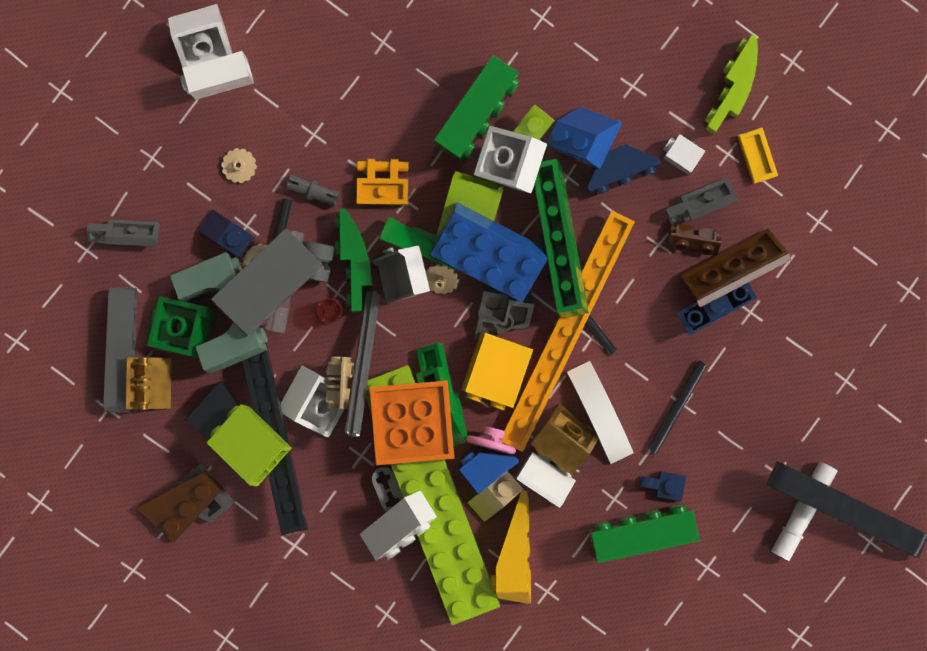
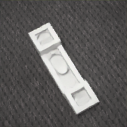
M588 361L567 371L610 464L633 454L634 452L591 362Z

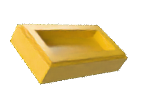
M763 128L738 135L737 138L752 184L777 177L778 174Z

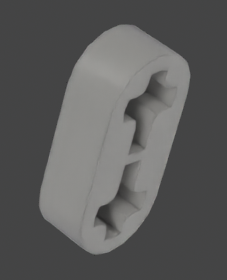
M380 467L375 470L372 482L382 508L388 512L392 506L387 507L386 502L389 501L387 492L391 491L393 497L399 498L400 501L403 499V495L395 474L390 468ZM381 471L385 475L390 474L391 476L388 480L390 488L387 490L382 482L378 483L376 480L380 477L379 472Z

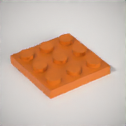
M448 381L370 387L376 465L454 459Z

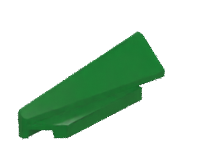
M388 218L380 235V241L400 249L419 246L422 258L464 273L431 255L433 244L438 235L414 226L411 229L394 218Z

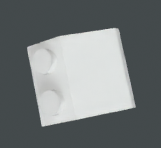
M217 4L168 18L171 37L182 67L232 54Z
M489 126L474 175L531 193L547 144L530 136Z
M301 366L281 402L282 413L293 421L329 438L344 409L328 408L326 392L327 390L340 391V388H327V385L338 384Z
M531 452L515 476L516 479L560 508L576 480L568 472H563L550 464L551 459L547 456Z

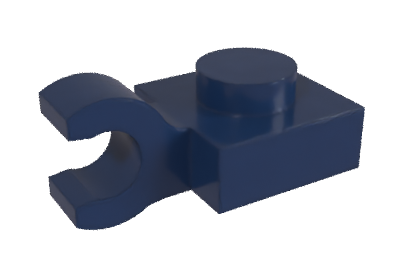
M660 471L659 478L641 476L639 486L657 489L656 497L682 501L686 476Z

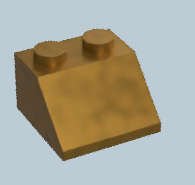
M559 404L538 432L531 445L535 447L540 455L547 456L555 462L561 471L573 475L591 453L598 440V436L593 428Z

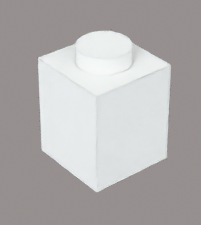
M680 134L676 140L671 137L663 149L667 152L664 159L688 175L693 171L705 153V150Z

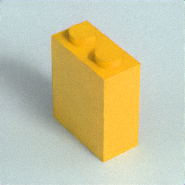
M481 332L461 390L468 392L467 398L481 402L483 397L491 400L490 406L505 410L506 406L513 408L533 349Z

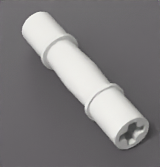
M819 461L811 477L830 486L838 471ZM798 501L786 527H782L783 530L771 552L790 561L800 540L804 538L802 534L813 518L816 509Z

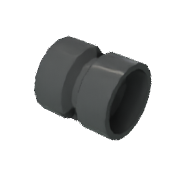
M302 241V244L322 263V267L309 280L328 283L330 268L327 264L332 261L334 247Z

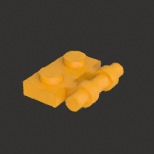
M376 159L357 162V171H367V178H357V205H408V179H398V172H408L409 162H399L398 159H391V162L376 161ZM390 172V179L375 178V173Z

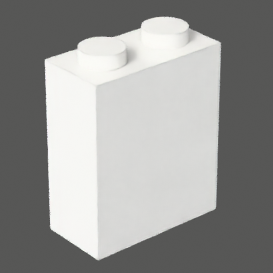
M242 51L183 67L184 75L180 76L184 91L187 94H191L195 100L254 84L248 59Z

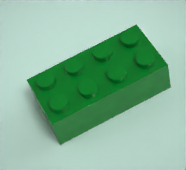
M493 55L435 138V146L459 163L463 158L468 160L476 149L474 144L476 139L480 138L482 140L488 132L489 121L492 116L497 118L505 107V102L503 101L505 97L509 96L511 98L519 87V72Z
M679 504L668 507L669 511L664 513L658 510L644 512V517L637 519L633 515L618 518L619 523L610 524L608 521L594 523V528L588 530L595 560L597 563H603L698 542L700 537L694 511L688 507L686 508V505Z

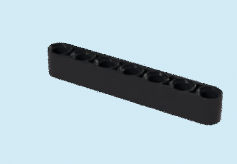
M776 461L765 484L916 558L920 557L927 542V533Z

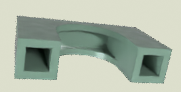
M225 252L170 277L178 299L188 303L209 293L220 291L242 270V267L237 257ZM232 323L230 329L225 334L196 346V350L203 370L214 373L267 351L265 343L268 342L263 328L258 327L247 337Z

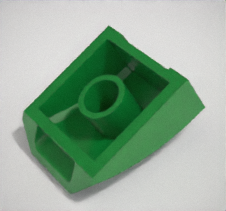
M158 296L153 305L149 321L146 346L199 358L196 346L209 341L213 322L215 321L213 308Z

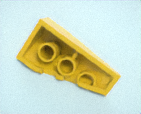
M521 491L496 566V575L491 576L492 591H496L498 599L531 604V570L528 562L530 544L529 537H527V533H529V497L527 491Z

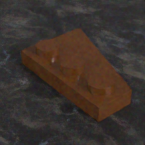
M203 471L150 501L144 502L137 509L171 541L175 542L224 488L206 471Z

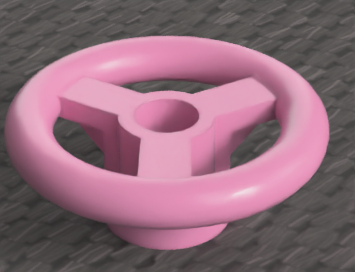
M485 426L483 435L479 437L467 436L466 441L472 445L510 455L516 453L514 447L502 443L505 431Z

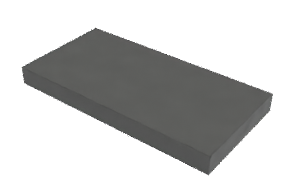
M284 229L211 300L249 337L322 267V263L293 234Z

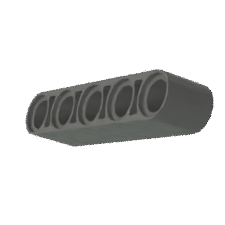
M109 288L104 382L105 412H132V409H125L126 357H135L137 288Z

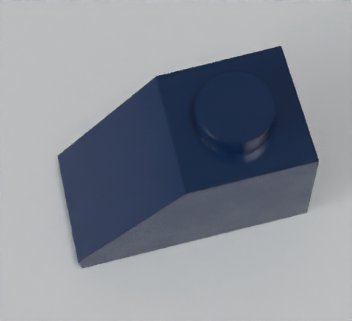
M213 209L199 229L200 232L241 259L256 238Z

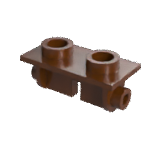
M679 223L671 225L667 247H673L679 251H697L703 255L718 254L722 244V233H718L716 229L699 227L698 235H693L694 226Z

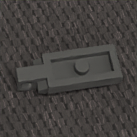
M724 178L680 196L681 200L676 202L675 206L667 208L666 214L671 225L683 221L688 222L738 202V196L729 179Z
M109 219L108 223L104 224L89 223L87 228L88 241L103 244L157 247L160 234V223L150 221Z

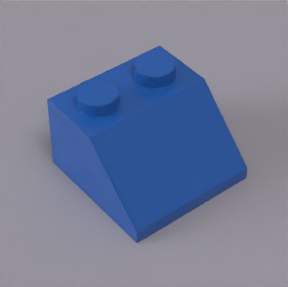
M579 107L557 120L546 144L564 156L600 169L622 122Z
M471 451L460 460L462 466L459 467V470L479 494L516 465L519 460L513 455L478 452L475 455Z

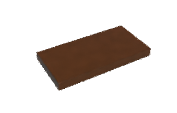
M766 229L678 276L698 306L702 307L792 259L789 252L769 229Z

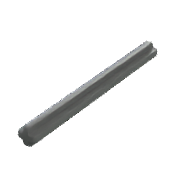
M367 291L364 298L345 426V434L349 437H359L361 431L380 294L376 291Z

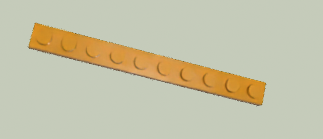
M611 211L581 272L589 313L568 318L560 316L506 426L504 438L502 439L503 443L521 452L524 451L635 221Z

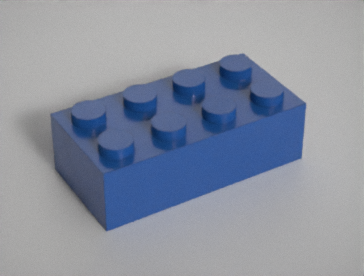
M458 202L435 240L431 252L433 257L520 302H523L547 261L546 248Z

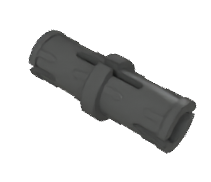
M291 174L286 190L307 196V199L310 201L315 199L332 207L335 206L339 191L320 186L317 181L313 180V182Z

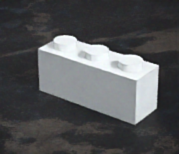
M419 491L403 498L364 530L360 536L375 560L384 556L390 559L400 552V546L403 548L415 540V534L420 535L430 529L429 523L437 518L422 492Z

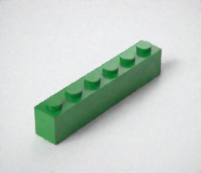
M557 159L543 161L540 164L535 180V189L557 313L563 318L587 314L589 312L563 168Z

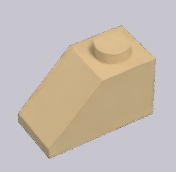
M507 471L482 492L475 495L468 504L485 522L524 489Z

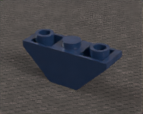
M625 144L608 151L601 168H595L586 190L588 194L594 192L595 196L609 191L608 186L618 182V185L622 186L632 182V176L642 173V176L645 177L657 172L656 167L661 164V161L655 156Z
M748 282L702 307H699L695 302L678 312L677 315L690 336L757 299Z

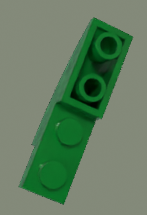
M340 209V215H335V229L340 230V240H336L335 248L336 256H340L341 261H351V266H346V281H351V291L346 293L347 307H351L352 312H363V287L373 286L370 259L362 235L346 209Z
M435 343L417 349L421 372L416 373L418 383L448 381L453 447L468 443L466 441L468 435L459 393H453L443 343Z

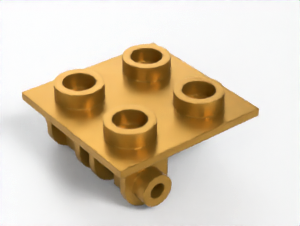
M126 357L125 409H171L172 358Z

